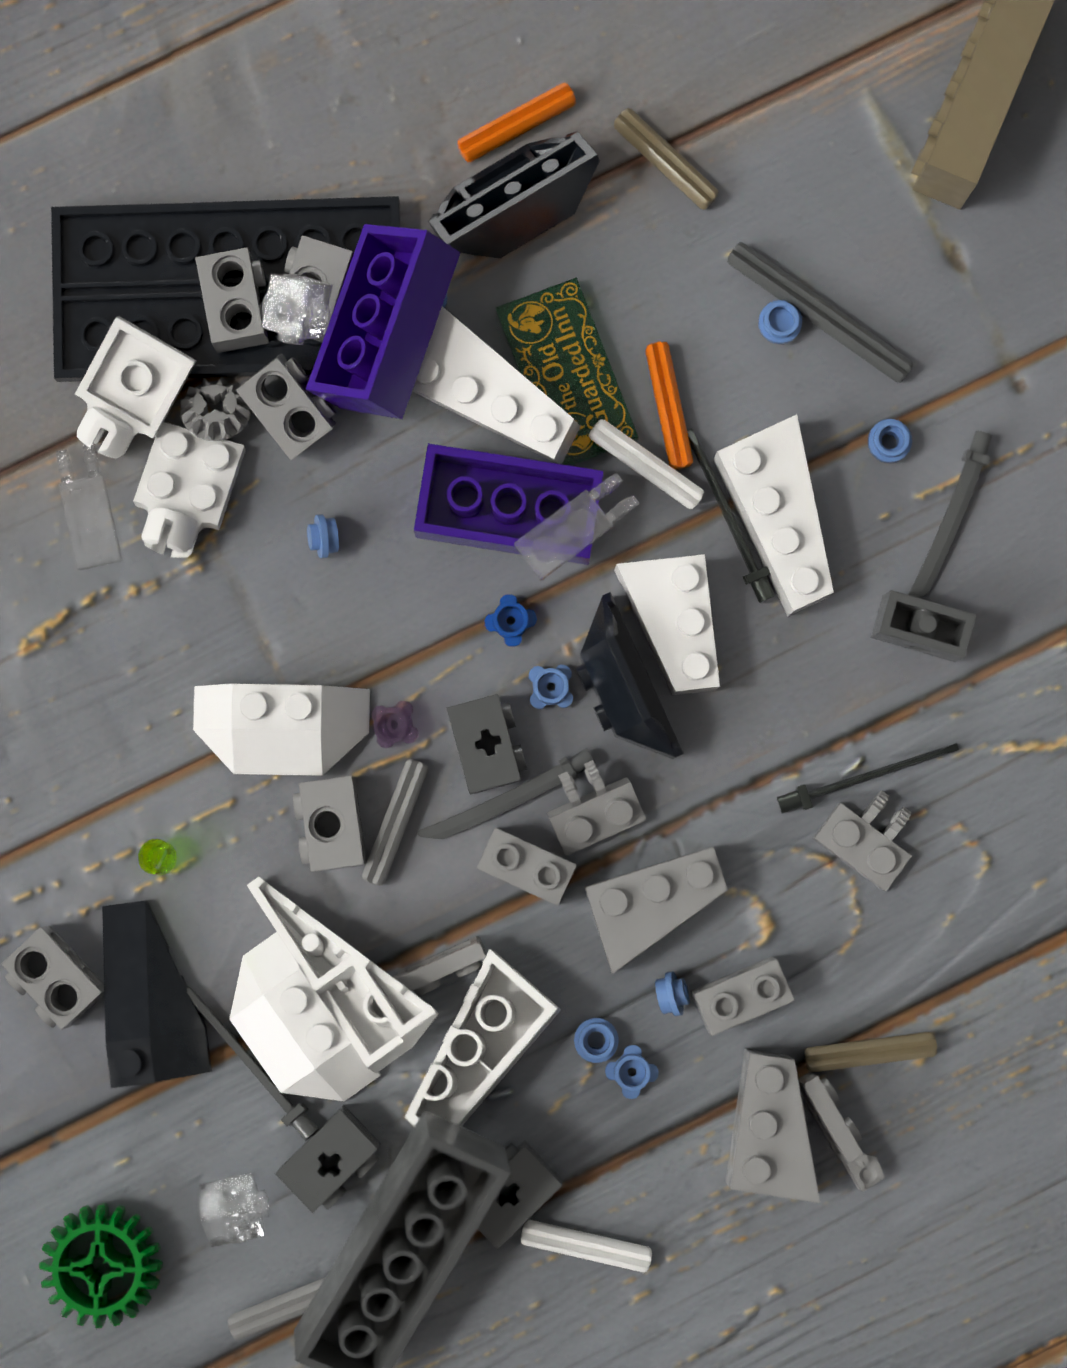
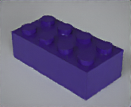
M364 224L306 390L340 409L403 419L461 253L428 230Z
M428 443L414 525L415 536L419 539L589 565L604 471Z

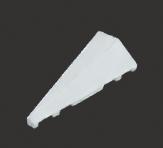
M260 877L247 884V887L315 992L320 994L368 1069L378 1073L416 1044L438 1016V1013L432 1006Z

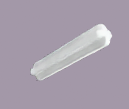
M600 419L592 428L589 438L685 507L693 509L702 499L703 489L606 420Z
M530 1219L523 1224L520 1237L521 1243L526 1246L643 1273L648 1271L652 1259V1251L647 1246Z

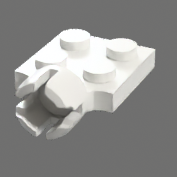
M116 317L75 392V395L87 403V412L77 429L78 439L91 448L93 443L97 445L105 430H107L108 434L98 453L114 459H118L126 453L136 434L142 433L153 439L197 360L122 317Z
M163 422L155 436L133 500L136 507L148 511V517L142 532L144 545L162 555L167 546L173 550L171 557L188 558L193 551L198 533L203 528L219 530L246 451L245 446L228 440H204L196 437L186 428Z

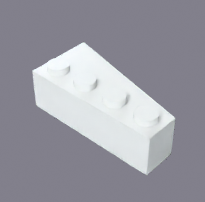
M442 306L412 392L557 464H562L581 426Z
M797 414L717 451L713 462L763 566H767L771 573L768 577L787 616L828 598L834 593Z
M489 949L474 983L464 998V1003L455 1021L450 1026L433 1064H431L405 1115V1118L414 1127L424 1110L462 1127L561 1011L547 996L491 949Z

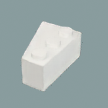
M705 554L616 564L614 571L624 588L632 610L643 629L671 694L678 695L717 690L720 687Z

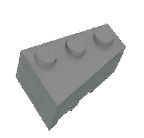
M708 847L584 887L612 974L727 891L714 847Z
M745 1049L726 1183L732 1190L820 1203L795 1060L789 1055Z

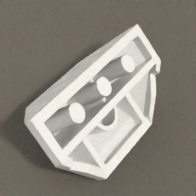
M280 684L195 686L193 730L233 774L323 776L369 734L370 689Z
M277 932L243 955L230 1021L280 1093L346 1101L381 1076L380 1072L374 1073L366 1067L320 994L315 992Z

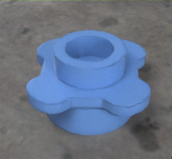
M558 665L556 669H544L541 666H535L530 670L529 680L533 682V694L530 696V703L534 708L543 709L546 705H558L561 708L570 706L573 701V695L569 692L568 683L572 677L570 668L566 665ZM548 683L555 685L553 691L547 690L546 686Z
M636 1045L625 1047L624 1054L616 1062H609L605 1068L607 1078L615 1080L622 1088L623 1096L628 1099L637 1098L640 1090L648 1082L656 1081L659 1074L657 1066L649 1064L642 1057L640 1047ZM629 1068L636 1069L634 1076L628 1075L627 1071Z

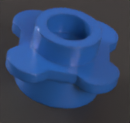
M507 594L501 597L500 606L497 607L494 614L486 616L485 627L488 631H496L501 635L507 646L515 647L522 642L521 636L527 628L535 626L537 616L533 610H526L517 603V598L514 595ZM508 617H514L515 623L509 625L506 620Z

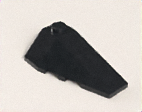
M148 900L102 906L105 1042L111 1088L156 1083L211 1072L212 1066L207 1026L201 1014L197 1013L187 993L188 986L183 975L180 976L169 953L170 947Z

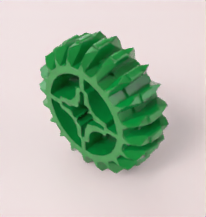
M101 1203L97 1207L95 1217L89 1205H85L79 1210V1218L72 1213L63 1218L66 1228L56 1225L50 1231L56 1242H46L42 1247V1251L53 1258L42 1260L39 1263L40 1270L52 1272V1275L41 1281V1287L50 1288L54 1286L56 1292L48 1299L49 1304H56L60 1299L67 1304L61 1311L62 1317H68L74 1310L79 1312L77 1325L83 1326L90 1315H93V1324L96 1329L104 1326L106 1316H108L113 1326H118L123 1321V1312L126 1316L134 1318L139 1313L137 1303L146 1306L152 1299L146 1289H156L160 1284V1280L150 1273L160 1271L163 1267V1262L158 1259H150L149 1257L161 1249L160 1243L146 1244L145 1240L153 1233V1229L149 1226L142 1232H139L135 1226L140 1222L141 1216L137 1213L128 1222L123 1220L125 1215L124 1206H118L113 1212L112 1217H110L108 1204ZM95 1231V1239L91 1242L90 1252L88 1254H79L76 1258H68L70 1247L75 1238L82 1233ZM109 1232L121 1238L128 1245L134 1258H132V1255L121 1254L115 1249L113 1235H110ZM99 1256L105 1258L103 1263L108 1261L110 1264V1268L104 1274L98 1273L99 1267L94 1269L92 1264ZM126 1273H135L133 1284L127 1293L107 1300L108 1291L111 1289L114 1277H123ZM70 1276L81 1277L86 1281L89 1286V1296L77 1288Z

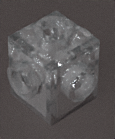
M271 274L269 289L262 304L264 316L261 328L278 332V340L296 345H304V340L308 338H323L324 330L330 320L329 302L333 285L297 274Z
M252 1173L241 1176H229L225 1179L199 1184L200 1218L211 1247L230 1243L239 1244L249 1239L264 1237L263 1218L270 1216L269 1199L265 1189L258 1190Z

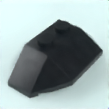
M579 132L567 134L565 138H549L527 143L453 187L441 203L438 212L429 219V224L441 240L460 253L501 259L575 214L600 162L598 154Z
M611 592L602 595L579 656L582 665L575 667L585 691L594 689L600 705L593 707L603 731L612 729L616 738L671 759L677 758L684 753Z

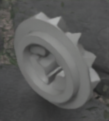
M223 377L219 381L211 382L204 378L201 384L195 388L189 386L187 395L181 400V418L188 431L196 437L208 441L226 440L240 433L250 419L251 409L236 391L240 386L239 383L234 385L227 383ZM220 401L223 402L224 412L213 410L211 413H208V402L215 405Z

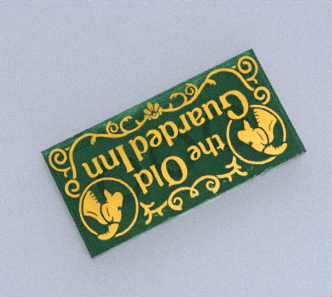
M577 277L495 307L518 371L581 426L562 465L571 466L608 452L589 438L592 428L600 419L606 420L632 440L638 441L639 437Z

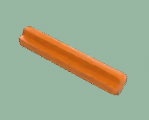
M561 83L460 138L457 144L462 157L466 162H472L568 110L576 104L574 92L567 83Z
M667 342L652 343L646 347L645 352L669 466L675 470L685 469L692 466L693 457L670 347Z

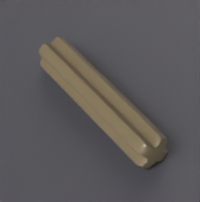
M630 108L625 109L618 115L614 121V128L700 209H706L715 201L719 193L718 189Z
M923 1032L808 1047L805 1049V1063L810 1072H820L934 1057L937 1055V1042L933 1033Z

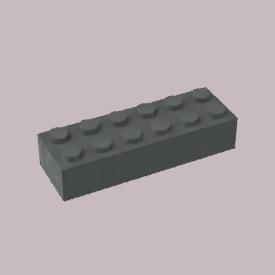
M424 1110L294 1329L296 1362L310 1368L394 1367L511 1174L503 1145Z

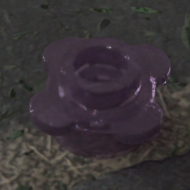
M399 701L393 707L386 708L380 705L373 709L371 715L374 721L373 728L377 736V743L381 747L390 748L394 743L401 741L410 744L418 738V729L413 726L411 717L414 709L409 702ZM393 720L398 722V728L396 729L391 725Z

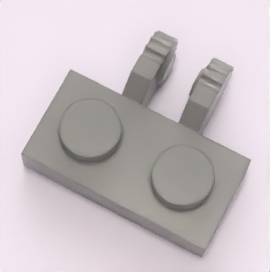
M591 760L584 764V772L595 791L579 798L573 777L568 772L558 775L569 803L547 812V815L566 856L646 821L631 782L627 777L605 786L594 761Z
M881 790L860 817L842 803H838L813 839L882 891H887L912 857L892 841L903 828L912 812L903 807L893 815L890 823L882 833L876 830L870 823L885 808L890 797Z

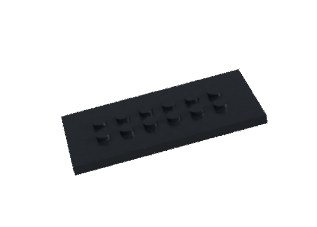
M399 196L51 207L54 379L57 382L82 381L111 325L118 316L197 360L188 378L253 376L281 353L287 361L293 357L306 374H311L322 342L279 329L274 319L276 314H272L274 328L267 330L269 343L217 353L211 343L195 257L248 247L253 261L261 260L266 286L259 287L261 303L269 302L271 308L277 289L285 288L289 273L285 272L288 253L292 246L298 248L302 235L351 250L354 254L364 224L400 227ZM238 270L229 271L223 277L222 285L226 287L237 286L242 281L244 273ZM315 280L308 281L302 286L300 294L307 298L315 297L322 291L323 284ZM246 312L236 314L231 319L230 327L235 330L245 329L251 323L252 315Z

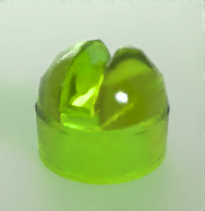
M151 839L144 843L138 854L140 867L145 872L157 876L171 872L176 866L178 858L175 848L169 842L160 839ZM165 849H166L167 854H166V856H165V858H164V860H163V862H162L160 868H159V869L155 868V867L159 864V862H160V860H161V858H162V856H163V854H164V852H165Z

